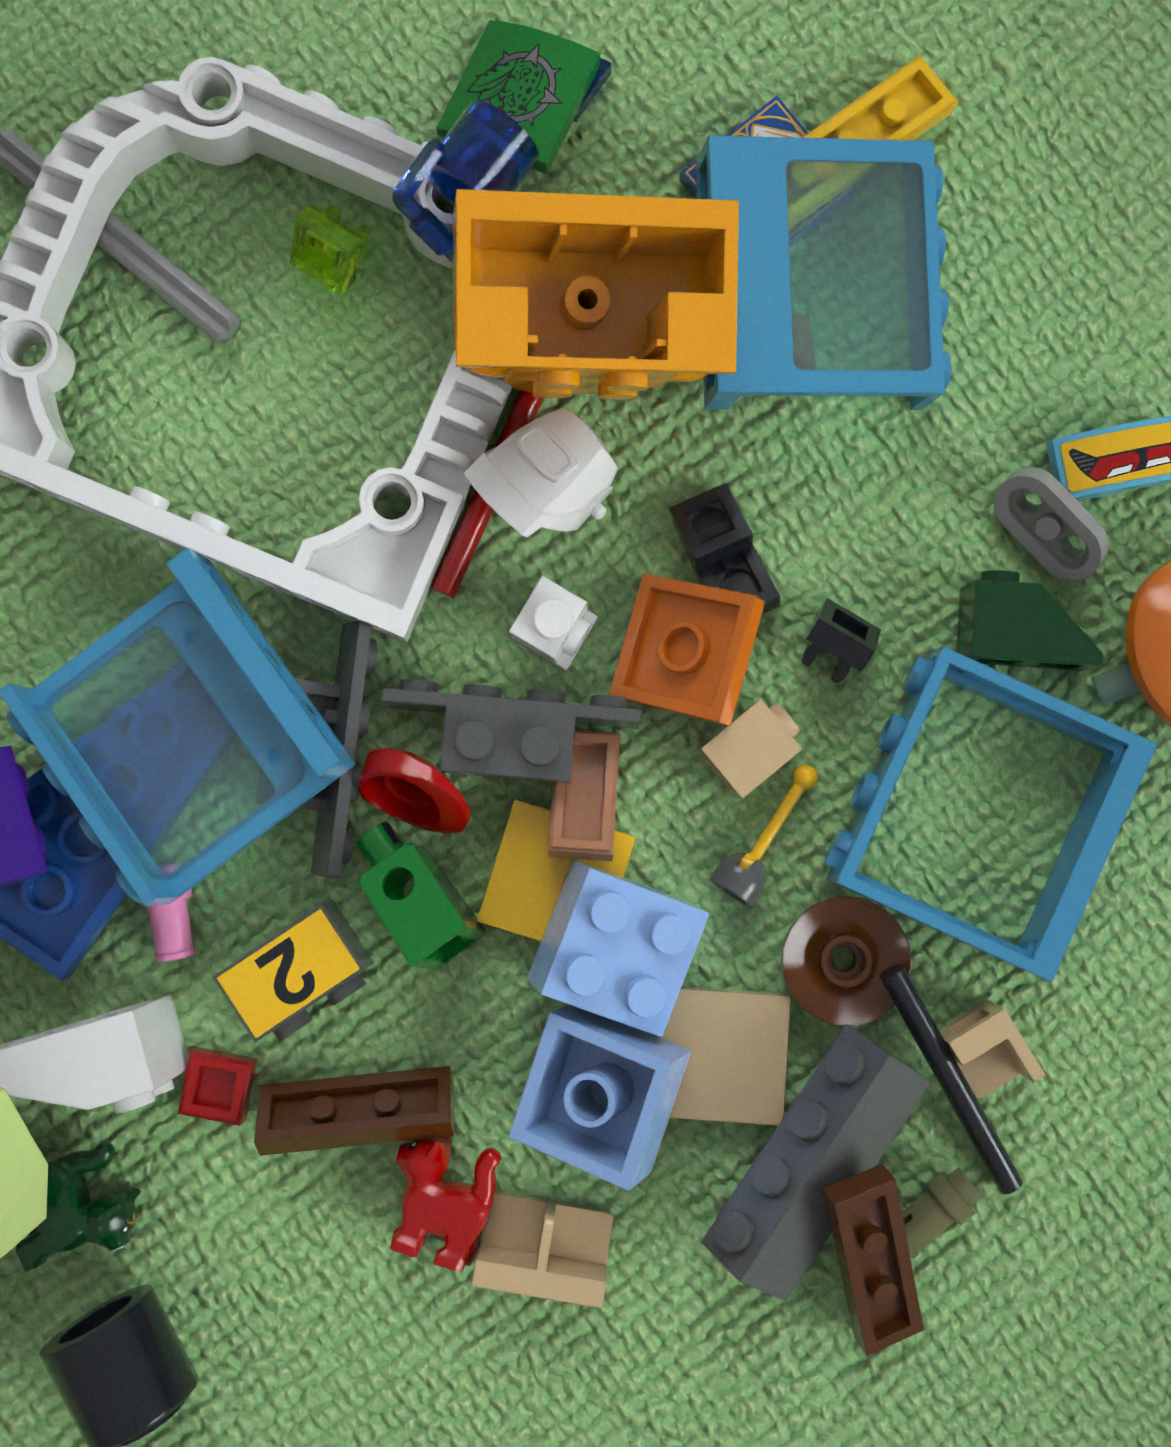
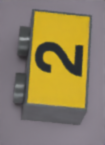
M334 900L319 905L212 978L255 1043L272 1031L280 1042L313 1020L306 1009L326 995L334 1006L363 987L366 983L359 973L372 965L374 961Z

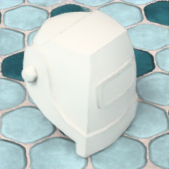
M561 408L541 416L515 431L498 447L483 453L463 474L497 514L518 533L528 538L541 527L568 532L578 530L590 515L596 520L601 519L606 514V508L601 502L613 490L611 483L618 468L604 443L593 429L572 412Z

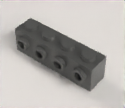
M846 1024L836 1040L827 1048L822 1061L800 1094L791 1102L786 1115L764 1148L755 1156L750 1169L728 1202L718 1212L715 1222L701 1243L739 1282L787 1301L832 1233L823 1188L875 1167L925 1093L931 1081L887 1049Z

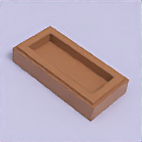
M575 730L570 783L553 782L548 857L612 861L620 733Z

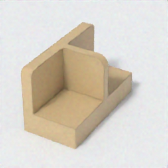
M496 1191L489 1220L481 1233L471 1286L602 1308L606 1288V1262L613 1225V1213L608 1209Z

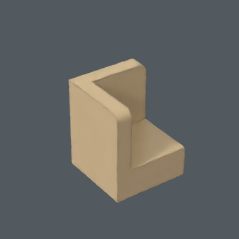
M989 1000L939 1030L976 1098L985 1097L1020 1074L1034 1083L1045 1076L1044 1071L1007 1011Z

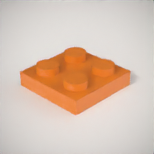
M643 573L609 695L624 697L630 702L731 726L765 601L751 594Z

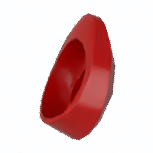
M392 747L372 750L367 755L358 787L363 800L396 819L427 831L443 834L464 831L471 817L470 808L461 792L452 784L445 772L422 756Z

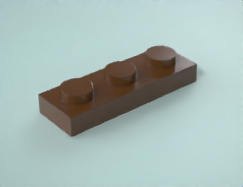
M450 1066L259 1086L254 1143L260 1156L454 1136V1079Z
M882 1163L823 1188L854 1338L865 1355H871L924 1331L896 1179Z

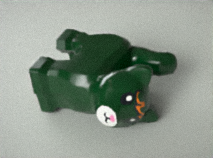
M101 1142L91 1151L72 1152L48 1162L47 1217L37 1228L30 1232L29 1237L21 1240L16 1245V1252L25 1272L42 1265L52 1254L73 1250L88 1242L96 1243L107 1248L109 1251H116L130 1242V1232L138 1217L135 1199L141 1193L140 1189L133 1188L109 1193L92 1203L83 1174L103 1169L112 1161L115 1149L109 1142Z

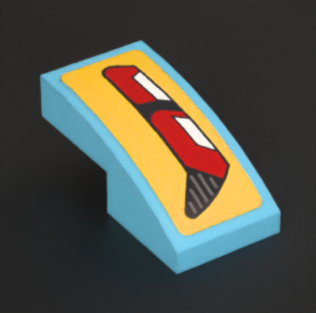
M1171 416L1090 430L1046 442L1052 475L1077 501L1114 496L1128 489L1171 483Z

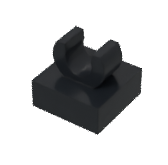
M826 598L815 615L807 634L806 640L809 642L804 651L802 663L809 667L817 654L821 652L832 654L837 657L839 663L836 664L830 680L837 684L847 677L851 666L862 672L876 650L881 629Z

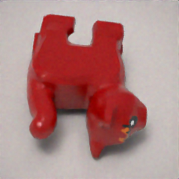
M452 1136L418 1139L400 1144L396 1152L395 1164L401 1169L407 1186L402 1199L401 1224L394 1230L390 1249L410 1257H417L421 1246H424L427 1234L430 1233L443 1238L445 1241V1246L437 1251L433 1264L455 1272H461L465 1266H471L479 1244L478 1236L489 1220L496 1192L495 1168L501 1162V1154L495 1148H486L481 1152L475 1163L474 1184L443 1178L450 1164Z

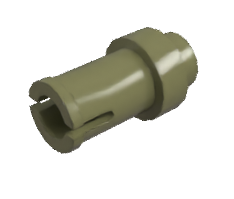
M960 1167L949 1176H946L942 1171L936 1174L926 1183L929 1190L902 1212L911 1258L914 1259L919 1255V1251L955 1221L962 1225L976 1214L972 1205L983 1195Z

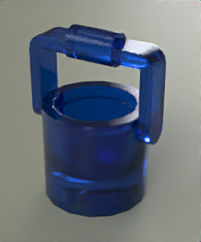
M471 101L442 142L435 138L425 145L395 187L392 194L393 203L410 221L409 228L436 255L444 254L453 263V233L428 208H423L413 198V195L427 177L435 189L452 205L455 204L456 189L515 192L538 160V149L528 133L502 110L484 101Z

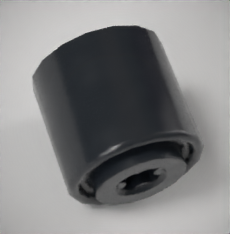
M148 1284L129 1289L90 1310L56 1334L43 1346L39 1353L87 1447H123L151 1433L178 1412L187 1397L195 1389L198 1380V1374L152 1286Z

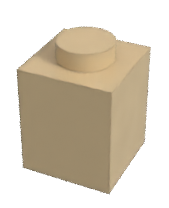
M760 699L731 722V726L724 727L701 746L697 752L736 799H743L802 750L801 746L793 738L800 730L779 704L774 703L768 708Z

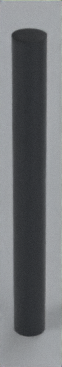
M896 964L885 969L879 976L999 1192L1001 1194H1011L1017 1191L1023 1184L1022 1178L904 966Z

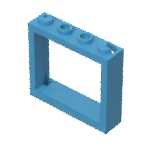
M942 646L929 652L926 658L918 656L906 676L903 690L909 692L910 695L901 715L892 713L880 733L877 748L884 751L874 774L866 771L856 786L850 805L858 810L848 832L840 829L829 846L824 863L830 866L831 870L826 880L1023 971L1052 982L1158 744ZM943 680L1103 752V756L1018 946L857 872Z

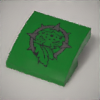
M489 20L436 128L437 134L492 160L495 153L498 152L547 175L600 67V53L579 43L539 29L509 22Z

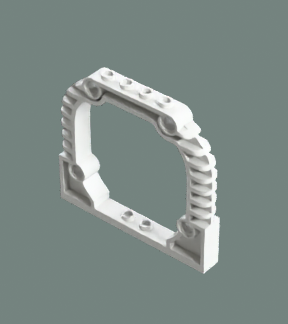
M214 57L200 58L187 65L180 75L179 82L167 80L144 83L142 85L143 90L117 98L108 97L93 106L94 110L86 114L78 122L71 123L61 133L62 138L51 153L46 155L40 166L41 172L34 188L28 193L25 200L26 206L18 224L14 225L9 236L10 242L2 260H0V475L180 550L189 548L216 565L351 621H362L372 625L371 629L407 643L464 509V501L471 483L463 473L485 453L511 392L512 385L504 384L497 377L474 374L466 367H456V351L454 350L415 445L403 468L390 467L379 469L368 476L361 486L359 495L361 513L332 530L303 539L294 562L290 563L228 537L227 534L230 526L206 514L194 511L189 521L168 512L167 509L170 501L146 489L133 486L130 495H127L67 470L75 450L64 430L58 412L55 393L67 386L74 375L76 363L72 349L59 335V331L112 208L135 176L171 154L180 152L201 162L225 166L241 163L252 155L260 153L401 214L406 235L416 250L432 261L450 269H453V214L442 212L436 207V204L444 197L456 196V189L482 190L481 181L472 169L458 162L453 153L443 146L427 141L419 145L398 136L397 131L381 119L365 116L361 120L341 111L338 105L327 96L312 90H306L304 94L287 88L281 85L280 81L273 74L256 65L248 64L245 68H241L223 59ZM223 96L230 99L219 110L203 109L204 104L213 97ZM34 344H46V353L41 362L34 366L24 367L22 361L27 349ZM387 492H401L411 501L410 508L404 516L399 519L390 520L377 514L376 505L381 496Z

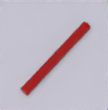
M520 390L495 447H498L515 431L532 422L544 398L534 397L532 392ZM476 490L431 587L434 591L453 599L494 511Z

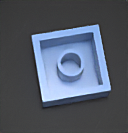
M573 859L527 979L541 995L663 1037L710 913L677 897Z
M572 1005L551 1011L509 1138L630 1191L652 1172L692 1051L645 1031Z

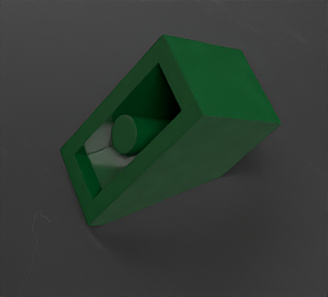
M990 570L981 572L980 579H975L960 588L957 653L985 665L1082 671L1102 665V652L1041 584L1020 582V573Z

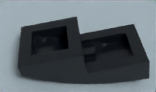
M726 483L669 507L670 516L700 585L755 595L765 601L762 614L780 607V595L753 546V533Z

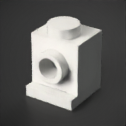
M542 576L509 633L517 643L567 671L596 623L598 616L587 610V601Z

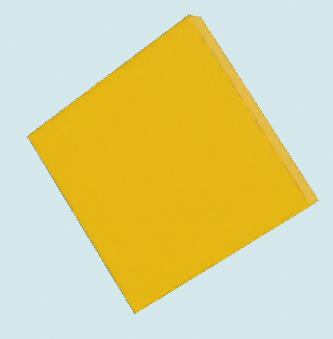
M514 799L477 922L542 941L573 860L572 858L548 857L551 810ZM614 830L612 861L576 860L624 877L636 837Z

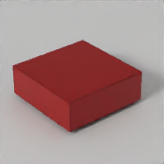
M201 1047L191 1049L178 1114L241 1126L246 1121L258 1058Z

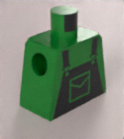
M383 822L373 827L357 840V846L372 867L361 875L358 883L411 967L438 970L487 934L483 925L477 922L476 915L428 849L412 841L404 845L389 822ZM411 878H414L413 889L405 897V886Z

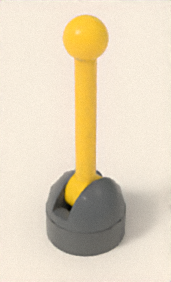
M801 765L796 768L793 773V786L749 853H735L727 856L719 863L709 879L719 889L748 907L752 908L763 892L766 883V871L760 862L761 857L803 792L812 789L817 784L818 773L812 766Z

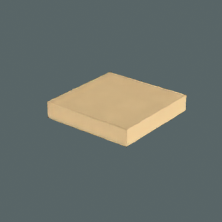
M681 987L663 1037H659L692 1051L670 1118L776 1126L780 1124L784 1114L791 1002L789 994Z

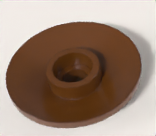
M851 896L832 897L813 904L794 921L783 944L782 972L789 992L807 1013L828 1024L858 1026L882 1017L895 1006L879 976L885 969L896 964H902L910 977L911 952L903 929L885 909L862 898ZM840 947H848L853 954L851 965L844 970L835 969L831 962L833 952Z

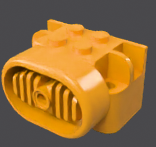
M456 189L453 211V319L456 367H466L477 375L497 377L504 384L512 385L514 389L532 392L534 397L566 398L571 397L572 394H597L598 398L612 400L637 398V391L647 390L648 388H660L668 381L690 382L700 380L708 374L736 373L739 201Z

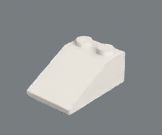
M168 994L0 1044V1087L6 1090L8 1096L85 1110L112 1103L115 1114L134 1110L156 1101V1095L175 1088L172 1079L187 1069L189 1059L172 995Z

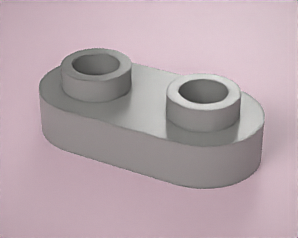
M1022 468L1013 472L997 489L993 503L997 519L1049 574L1060 580L1074 582L1088 578L1098 569L1108 552L1109 541L1107 534L1101 524L1052 474L1040 468ZM1024 490L1036 492L1041 498V504L1029 502L1025 497ZM1068 536L1081 538L1085 543L1086 549L1073 547L1068 541Z

